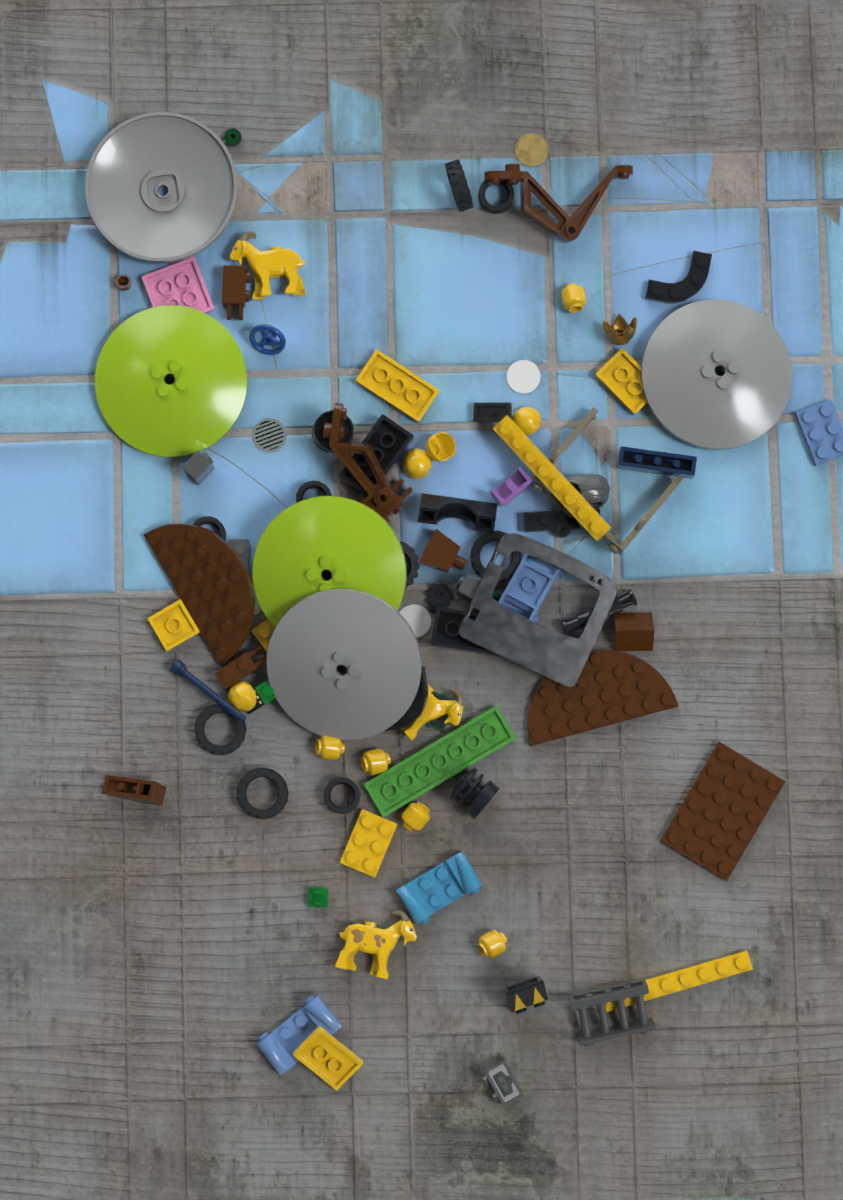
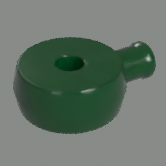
M234 128L227 130L224 135V145H239L242 140L240 131Z

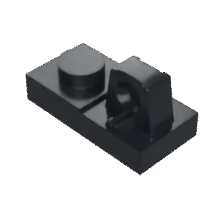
M511 402L474 403L473 422L499 423L506 415L512 419Z

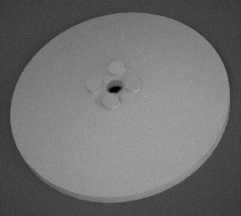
M153 112L128 119L104 137L89 162L85 179V193L91 217L98 230L110 244L126 255L139 260L168 263L192 257L208 248L219 238L234 213L238 196V181L235 166L228 149L211 129L185 115L171 112ZM161 187L168 188V193L165 196L158 194V190Z
M710 299L693 302L677 309L655 329L642 357L641 383L648 407L657 421L670 434L695 447L709 450H726L746 445L758 439L780 418L791 393L792 365L789 352L781 335L765 317L752 308L734 301ZM715 367H722L724 375H716Z
M330 589L317 592L302 599L285 613L277 624L269 642L267 673L277 701L295 722L320 736L326 735L340 740H356L383 732L406 713L420 685L422 658L420 647L412 628L393 606L367 592L353 589ZM344 665L347 668V672L345 674L339 673L337 666Z

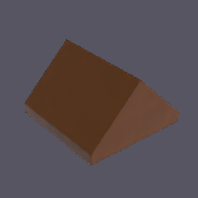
M618 613L613 615L615 651H653L654 623L652 613Z

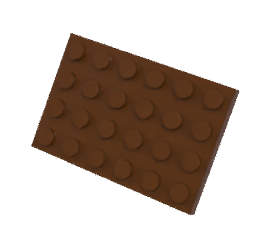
M718 742L660 841L727 881L786 781L723 743Z

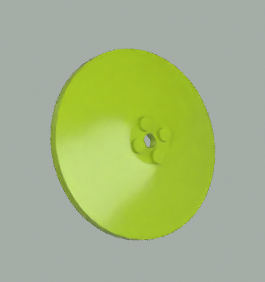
M157 306L131 316L121 323L109 336L101 350L96 365V398L108 425L130 446L144 453L159 457L193 455L197 450L201 452L216 444L236 423L247 395L246 364L234 337L213 317L185 306ZM168 374L175 376L173 384L168 385L165 383L164 379Z
M340 496L312 497L293 504L282 511L263 532L253 559L252 573L255 594L262 611L275 628L291 607L317 592L330 589L359 590L379 597L398 611L406 588L407 567L405 555L400 541L391 526L376 511L365 504ZM323 570H329L332 573L330 580L323 579Z

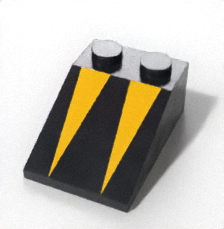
M540 976L503 988L510 1011H515L516 1014L527 1011L526 1007L534 1005V1008L545 1004V1000H548L545 985Z

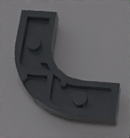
M693 251L689 272L680 282L664 283L649 279L645 299L675 304L693 297L700 291L707 279L712 254Z
M422 666L420 685L411 706L395 724L384 731L406 727L416 721L423 713L428 700L425 666Z

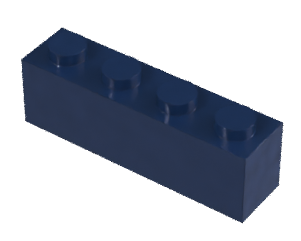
M621 446L616 469L675 477L680 475L682 478L692 479L695 476L697 457Z

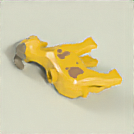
M402 910L393 911L392 914L399 915L401 920L387 929L377 928L376 923L365 921V924L348 925L344 932L339 933L340 937L346 941V944L339 953L335 967L356 971L354 955L360 950L373 954L370 975L388 979V958L399 937L402 936L404 938V946L409 941L417 940L414 925L409 916Z

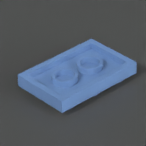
M831 399L795 413L815 466L843 456V428Z

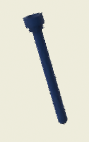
M180 659L174 662L170 668L172 674L179 677L183 676L240 722L246 720V716L187 671L185 663Z

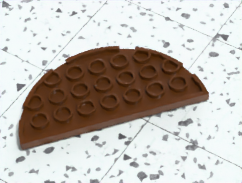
M185 523L170 524L144 534V537L220 666H223L239 652L244 640L249 635L254 618L255 599L252 596L250 585L252 581L243 560L229 543L218 537L215 532L198 525Z
M593 650L590 652L574 686L567 687L547 677L543 679L530 705L527 725L530 747L679 706L667 681L644 660L615 650Z

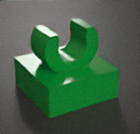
M309 888L308 907L328 908V888Z

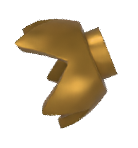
M621 314L617 315L612 327L606 321H603V328L607 337L616 345L629 343V340L635 334L637 326L636 317L632 319L629 325Z

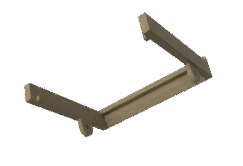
M594 407L552 455L549 460L553 465L591 420L596 419L597 409ZM535 475L531 482L534 490L540 494H545L553 505L560 506L565 515L575 518ZM678 475L670 480L672 482L646 515L640 519L623 542L609 531L598 541L606 543L611 552L621 555L681 483L683 478ZM578 521V522H577L578 525H579L580 527H582L583 529H585V528L579 523V521Z

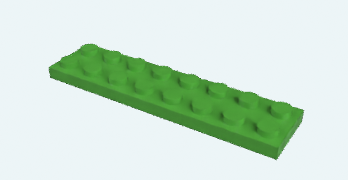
M496 705L366 782L364 786L381 815L385 817L513 741L516 737Z

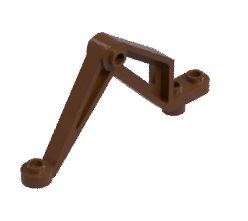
M506 164L505 171L484 172V180L488 181L489 185H498L500 182H507V185H518V182H520L521 213L560 238L563 242L570 243L578 238L614 175L618 176V179H628L629 175H633V166L618 165L613 167L571 216L565 213L528 171H520V164ZM531 193L559 220L557 224L531 206Z
M335 403L332 423H325L323 438L330 439V448L369 494L360 502L374 511L388 507L393 502L395 493L371 445L340 441V438L343 439L345 427H342V420L346 419L347 408H344L342 403ZM349 453L364 455L378 482L376 485L371 482Z

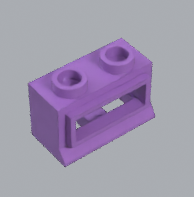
M519 467L515 474L496 490L493 489L490 495L500 506H506L530 486L532 479Z

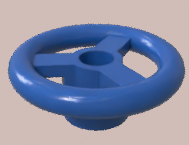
M267 324L257 325L249 333L251 345L260 353L276 355L281 353L286 346V339L283 333L274 326ZM258 331L262 335V340L259 343L255 340V334ZM271 344L279 346L276 349L263 348L264 346Z

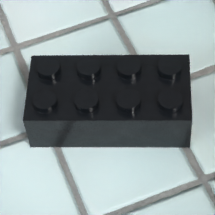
M382 414L361 444L371 445L387 478L413 441L414 435ZM354 453L352 458L371 482L376 485L378 482L364 455ZM345 466L338 476L339 480L362 496L367 497L369 494Z
M443 607L436 608L430 646L505 658L459 635L458 628L467 611ZM471 612L469 618L475 621L478 613Z

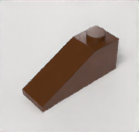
M106 775L102 794L144 804L162 806L167 787L156 781Z

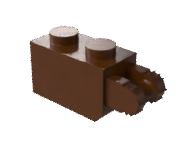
M262 646L257 647L250 653L246 652L214 673L226 691L233 684L244 680L256 672L258 667L267 662V656H264L256 663L251 659L262 652Z

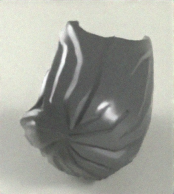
M581 474L566 478L594 509L602 507L607 502L610 486L604 476L599 474Z

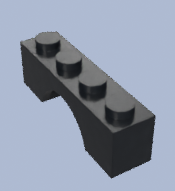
M422 493L418 522L437 525L446 518H459L469 522L474 530L494 533L497 503Z

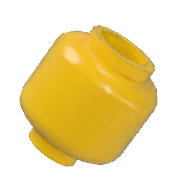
M575 283L566 285L560 293L563 308L570 313L582 311L587 303L584 288Z
M324 735L316 740V754L323 760H337L344 753L345 744L338 738Z
M381 748L366 751L361 758L363 771L371 776L387 771L388 764H391L389 754L385 753Z
M421 802L411 803L402 813L403 826L409 831L422 830L430 820V810Z
M490 930L479 938L477 947L483 957L493 959L506 950L505 943L507 939L502 932Z

